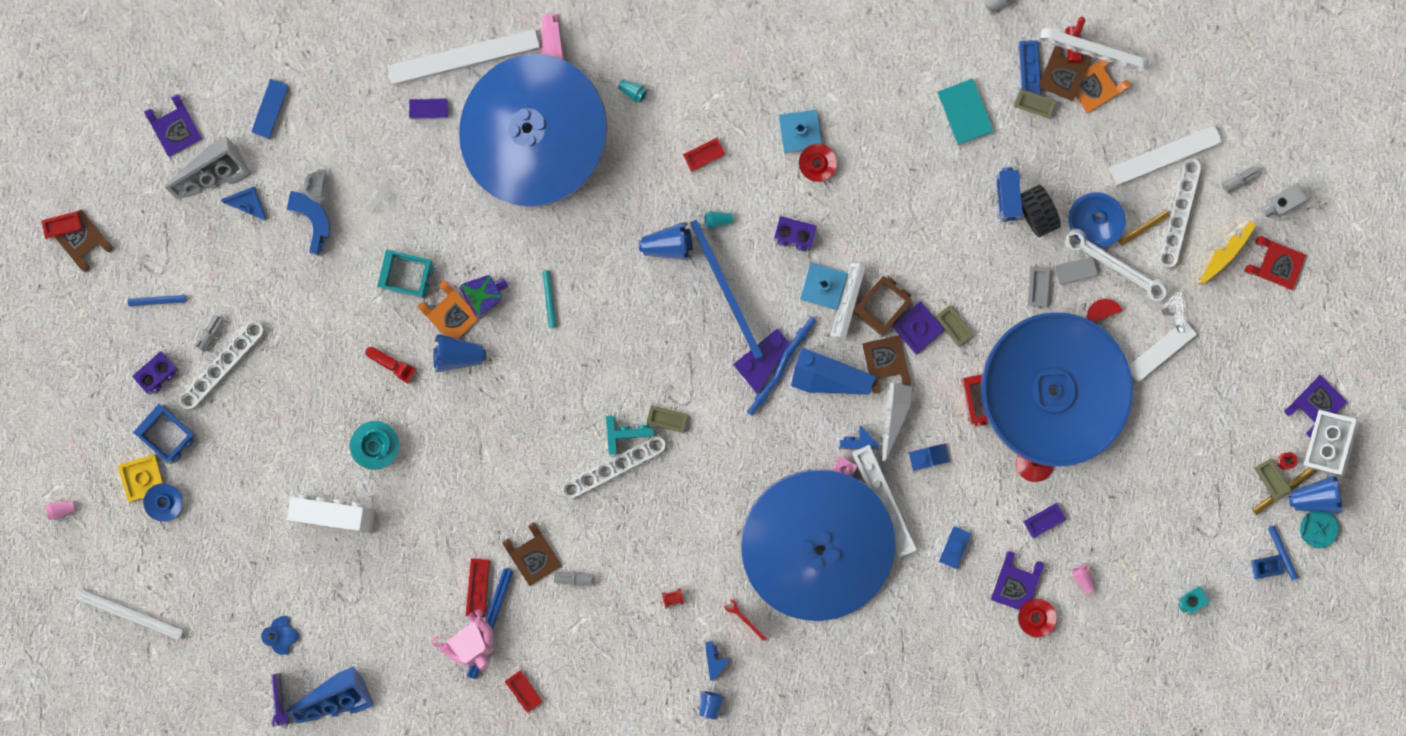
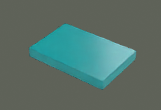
M973 78L937 92L957 146L993 132Z

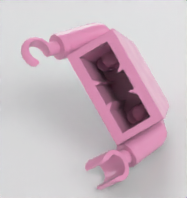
M477 609L475 613L478 617H474L473 613H470L469 620L472 623L446 641L447 643L443 644L440 642L434 644L433 641L438 639V636H435L431 639V644L434 647H440V651L461 665L474 666L477 664L479 670H484L490 666L486 656L493 652V630L486 620L481 618L482 611Z

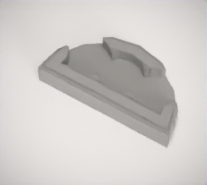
M322 169L308 174L304 181L306 195L317 203L321 201L326 170Z

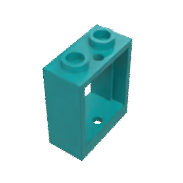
M386 249L377 287L424 299V295H428L430 284L427 282L429 276L432 277L434 265H432V261L429 259ZM394 258L425 265L419 292L388 285Z

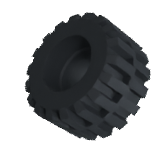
M1039 184L1021 193L1022 213L1036 236L1040 238L1061 227L1057 209L1043 186Z

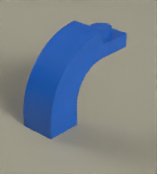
M290 191L287 210L305 215L311 220L313 236L309 253L319 256V253L323 252L325 241L322 239H330L331 237L329 218L325 210L306 194Z

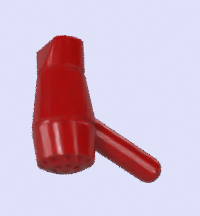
M1079 17L1076 26L1067 27L1065 34L1082 39L1081 32L1086 19ZM1067 49L1068 63H1081L1083 61L1081 53Z

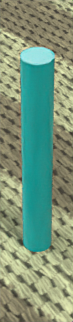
M547 270L542 271L548 325L549 328H556L550 271Z

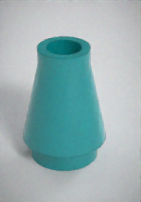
M624 79L618 85V89L634 102L641 103L646 97L647 89L644 88V85Z
M709 211L704 215L705 227L715 229L733 224V214Z

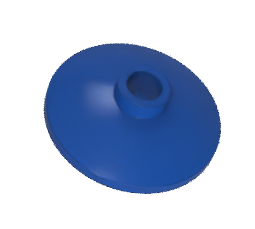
M159 483L153 485L144 496V509L154 520L162 522L172 520L179 514L182 508L181 494L170 484ZM165 498L167 504H161L160 499Z

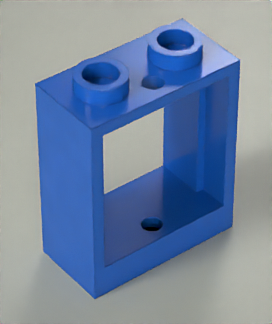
M1013 167L1002 168V171L996 176L1000 222L1018 221L1023 216L1019 171L1013 170Z
M158 404L133 432L169 464L172 462L176 463L181 458L183 449L185 447L188 449L195 440L193 438L196 436L161 404ZM163 415H166L187 434L169 456L146 436L148 431Z

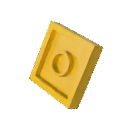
M155 454L117 465L128 502L144 498L150 487L164 483Z

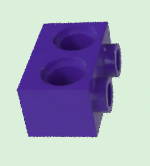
M780 216L774 240L777 241L778 245L788 247V244L796 246L795 249L806 252L807 249L811 250L817 226ZM782 228H789L791 235L783 237L780 234V230ZM805 232L809 235L810 239L807 242H802L799 239V234Z
M160 351L132 377L147 394L151 395L152 393H158L163 388L161 385L165 381L169 382L174 379L179 369L164 352ZM163 363L168 364V370L165 373H161L159 369ZM148 376L154 378V382L150 386L145 384V379Z

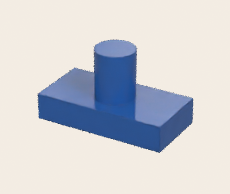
M953 526L938 562L957 569L971 533Z

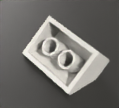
M1319 410L1304 466L1344 478L1359 425L1358 420Z

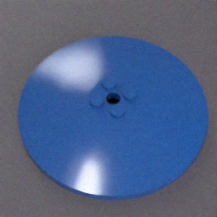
M526 54L507 59L484 74L466 99L459 126L462 156L476 182L485 191L502 201L523 207H540L559 202L578 191L590 179L601 161L607 141V116L604 103L592 81L581 70L565 60L544 54ZM531 123L533 126L532 131L525 133V125Z
M1050 312L1020 321L997 340L983 368L981 398L984 412L991 428L1007 448L1033 463L1045 466H1069L1094 458L1116 440L1130 414L1133 383L1124 353L1116 341L1103 328L1078 315ZM1051 385L1057 387L1058 393L1055 396L1049 393Z
M830 469L799 471L772 484L758 497L751 507L741 534L743 566L751 585L758 595L777 611L787 616L807 621L836 619L864 606L883 586L891 570L895 555L894 527L881 499L859 479ZM819 544L825 546V551L821 554L815 552V547Z

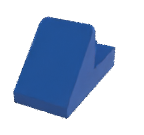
M859 425V440H855V437L847 436L844 437V440L839 441V449H860L870 444L871 449L878 450L879 445L861 425Z
M946 443L908 452L913 471L950 462Z
M1281 555L1250 560L1254 579L1284 574Z
M709 641L705 642L710 681H713L731 658L715 660V656H718L717 644L713 645V642Z

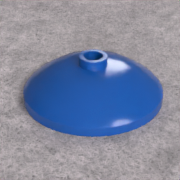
M1090 192L1082 195L1073 203L1069 211L1068 222L1070 230H1082L1086 235V240L1100 248L1115 243L1121 237L1126 226V215L1122 205L1111 195L1102 192ZM1100 213L1102 218H1098L1096 214ZM1073 234L1075 238L1081 242L1080 238L1078 237L1079 235Z

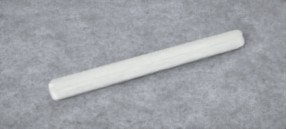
M78 589L75 593L74 598L175 639L182 638L184 632L182 629L84 590Z

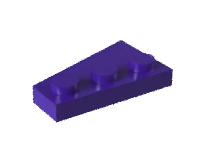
M777 328L757 344L763 355L762 360L756 361L750 350L735 362L733 366L758 394L790 343Z

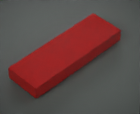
M471 558L465 616L473 613L474 617H478L475 611L479 609L482 611V617L485 618L490 560Z

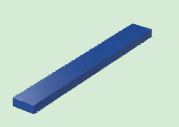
M696 219L690 223L691 228L755 360H762L763 355Z

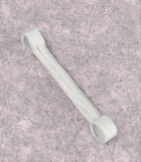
M1073 229L1068 233L1066 245L1069 249L1074 251L1081 249L1147 290L1150 299L1160 301L1165 298L1168 291L1165 281L1161 279L1151 280L1086 240L1085 233L1080 229ZM1073 234L1079 235L1080 245L1072 244L1069 236ZM1153 285H1160L1163 291L1162 295L1153 294L1151 287Z

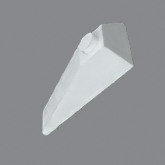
M896 383L888 385L881 462L886 461L911 403L915 401V391H912V386Z

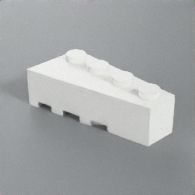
M299 494L298 498L291 497L287 520L368 533L373 532L376 510L363 508V504L352 502V505L348 506L345 505V501L334 500V503H327L326 498L316 497L314 501L309 500L310 496Z

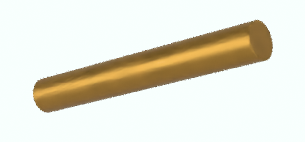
M1167 210L1163 211L1118 240L1121 246L1127 244L1170 217Z

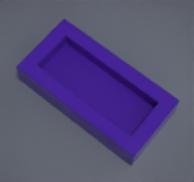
M447 98L409 99V119H448Z
M1055 503L1023 521L1030 536L1034 538L1065 521L1066 518L1058 504Z

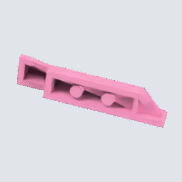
M557 13L543 15L541 54L563 60Z

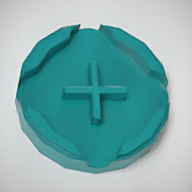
M1308 512L1302 518L1299 528L1303 541L1313 548H1324L1332 544L1336 540L1339 530L1334 516L1331 513Z

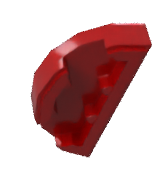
M1097 300L1087 310L1086 319L1096 322L1122 312L1123 309L1114 300Z

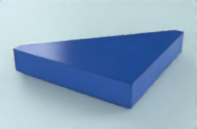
M254 186L221 199L224 204L264 221L267 220Z

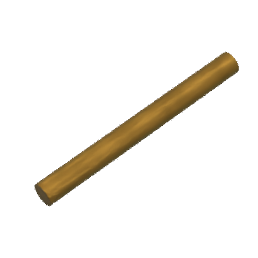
M1308 468L1288 483L1290 489L1292 490L1318 470ZM1270 496L1254 507L1252 511L1257 516L1276 501Z

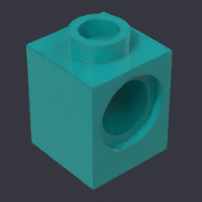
M1200 586L1194 587L1177 598L1179 601L1178 607L1183 613L1186 612L1187 615H1191L1210 603ZM1190 596L1196 598V605L1193 607L1187 603Z

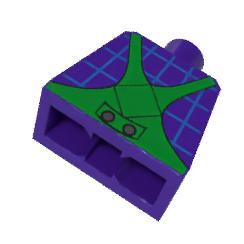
M486 275L461 284L459 289L476 319H479L502 301L503 297L500 292L508 288V284L503 277L494 282L490 275Z

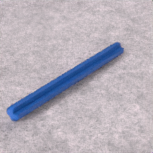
M504 568L486 617V622L492 630H494L513 575V571ZM477 664L469 667L468 677L473 679L478 677L480 670Z

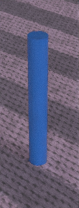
M186 295L128 299V306L186 302Z
M1275 525L1269 527L1268 531L1281 555L1291 581L1298 579L1299 577Z

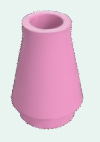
M72 500L49 502V505H45L49 520L54 519L55 521L71 512H75Z
M1083 564L1072 570V577L1084 590L1085 594L1096 590L1089 567L1087 568Z

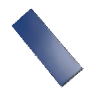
M1038 40L1019 41L1021 88L1041 95V88L1038 87L1040 82Z
M270 79L251 133L270 139L289 85Z

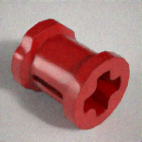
M1292 452L1280 454L1277 459L1278 466L1283 470L1294 468L1298 463L1297 456ZM1290 457L1289 461L1291 464L1285 465L1286 461L1284 458Z
M681 588L669 593L662 592L665 609L676 604L684 605Z

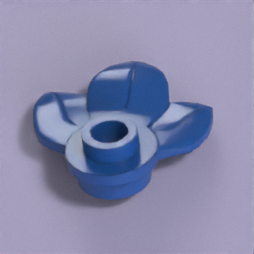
M288 616L274 619L271 626L265 628L261 633L262 642L267 646H271L273 651L279 655L289 654L288 645L296 642L300 637V634L295 629L288 627L290 621ZM269 633L274 634L273 640L268 639Z

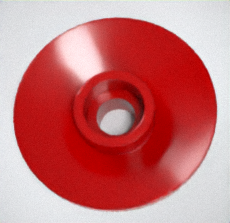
M809 145L802 151L799 157V169L803 176L811 181H825L836 170V156L832 149L826 145ZM819 160L821 166L816 167L814 161Z
M1019 455L1016 457V469L1019 475L1027 481H1043L1053 471L1054 466L1040 464L1034 466L1031 461Z
M1032 599L1021 606L1018 612V624L1025 634L1031 637H1043L1054 629L1056 612L1047 601ZM1035 614L1039 615L1040 620L1038 622H1035L1033 620V616Z

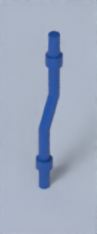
M810 317L803 328H799L796 332V337L782 354L774 376L763 391L756 395L755 401L747 410L750 416H753L758 408L768 400V395L782 377L789 357L802 340L805 341L809 336L808 332L817 322L813 317Z

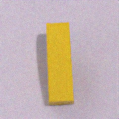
M1250 221L1247 222L1239 237L1233 234L1224 250L1217 248L1214 251L1198 284L1202 285L1234 258L1247 241L1256 224Z

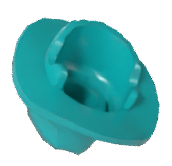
M366 422L354 431L350 439V453L354 461L363 468L369 470L385 468L391 464L398 453V436L394 429L384 422Z

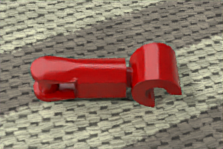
M368 347L365 351L368 358L394 372L393 374L406 384H408L417 369L400 361L399 363V361L374 347Z

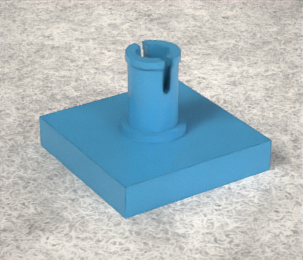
M817 110L779 115L784 153L803 151L809 145L821 144Z
M810 263L800 300L837 310L847 273Z

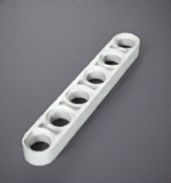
M1042 29L1040 40L1136 71H1146L1148 60L1052 29Z
M1196 159L1187 160L1182 167L1159 257L1160 265L1164 268L1173 267L1178 260L1201 171L1200 162ZM1188 163H1194L1197 166L1195 173L1187 171ZM1184 181L1191 182V191L1183 190L1182 183ZM1180 199L1186 200L1188 204L1184 210L1179 209L1177 206V202ZM1176 217L1183 221V225L1180 228L1173 226L1172 221ZM1170 236H1175L1178 239L1176 246L1168 244ZM1166 254H1170L1173 257V263L1170 265L1165 264L1163 261V257Z
M250 322L183 393L180 398L182 407L189 410L196 408L264 334V327L260 323ZM253 325L260 327V333L257 336L250 334V328ZM240 339H244L247 342V347L244 350L237 348V342ZM228 353L234 356V361L231 364L224 362V356ZM215 367L221 370V375L218 378H213L210 374L211 370ZM202 381H205L208 385L205 392H200L197 388L198 384ZM193 396L194 404L186 406L184 403L185 397Z
M653 437L568 481L563 486V493L568 498H576L659 455L665 449V441L661 437ZM654 440L662 442L661 450L655 451L652 449L651 444ZM637 449H643L646 453L645 457L641 460L636 459L634 456ZM622 457L628 460V466L624 469L619 468L617 465V461ZM609 467L611 475L609 477H602L600 474L601 468ZM591 475L594 478L592 486L584 485L583 479L585 476ZM570 484H574L577 487V492L574 495H569L566 492V488Z

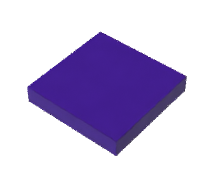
M921 301L891 325L915 355L945 331Z

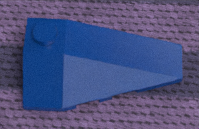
M802 348L795 365L791 386L808 393L869 395L876 376Z
M350 667L336 673L286 711L297 724L319 720L321 716L332 714V717L339 716L338 713L347 711L350 714L357 713L373 706V701L363 677L354 667Z

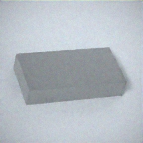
M1093 257L1055 266L1060 285L1098 275Z
M1030 267L1027 306L1047 307L1050 268Z

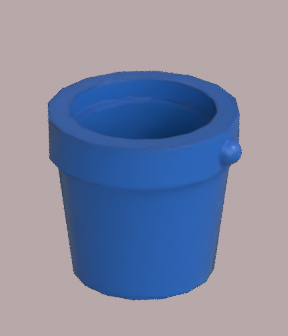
M701 691L699 715L709 719H718L725 696L714 692Z

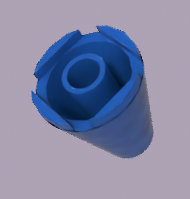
M682 222L643 236L641 241H639L640 252H643L644 256L691 260L692 255H689V250H693L690 229L685 227L688 223Z
M436 334L434 342H438V345H436L433 351L435 372L481 365L482 361H486V350L483 349L482 345Z
M1337 475L1292 491V496H1289L1290 507H1294L1295 511L1343 513Z

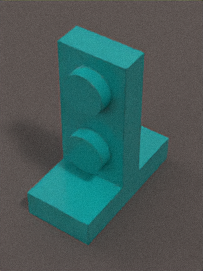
M606 416L609 455H617V439L654 436V430L649 428V425H638V429L631 430L630 426L618 427L619 431H615L614 416Z

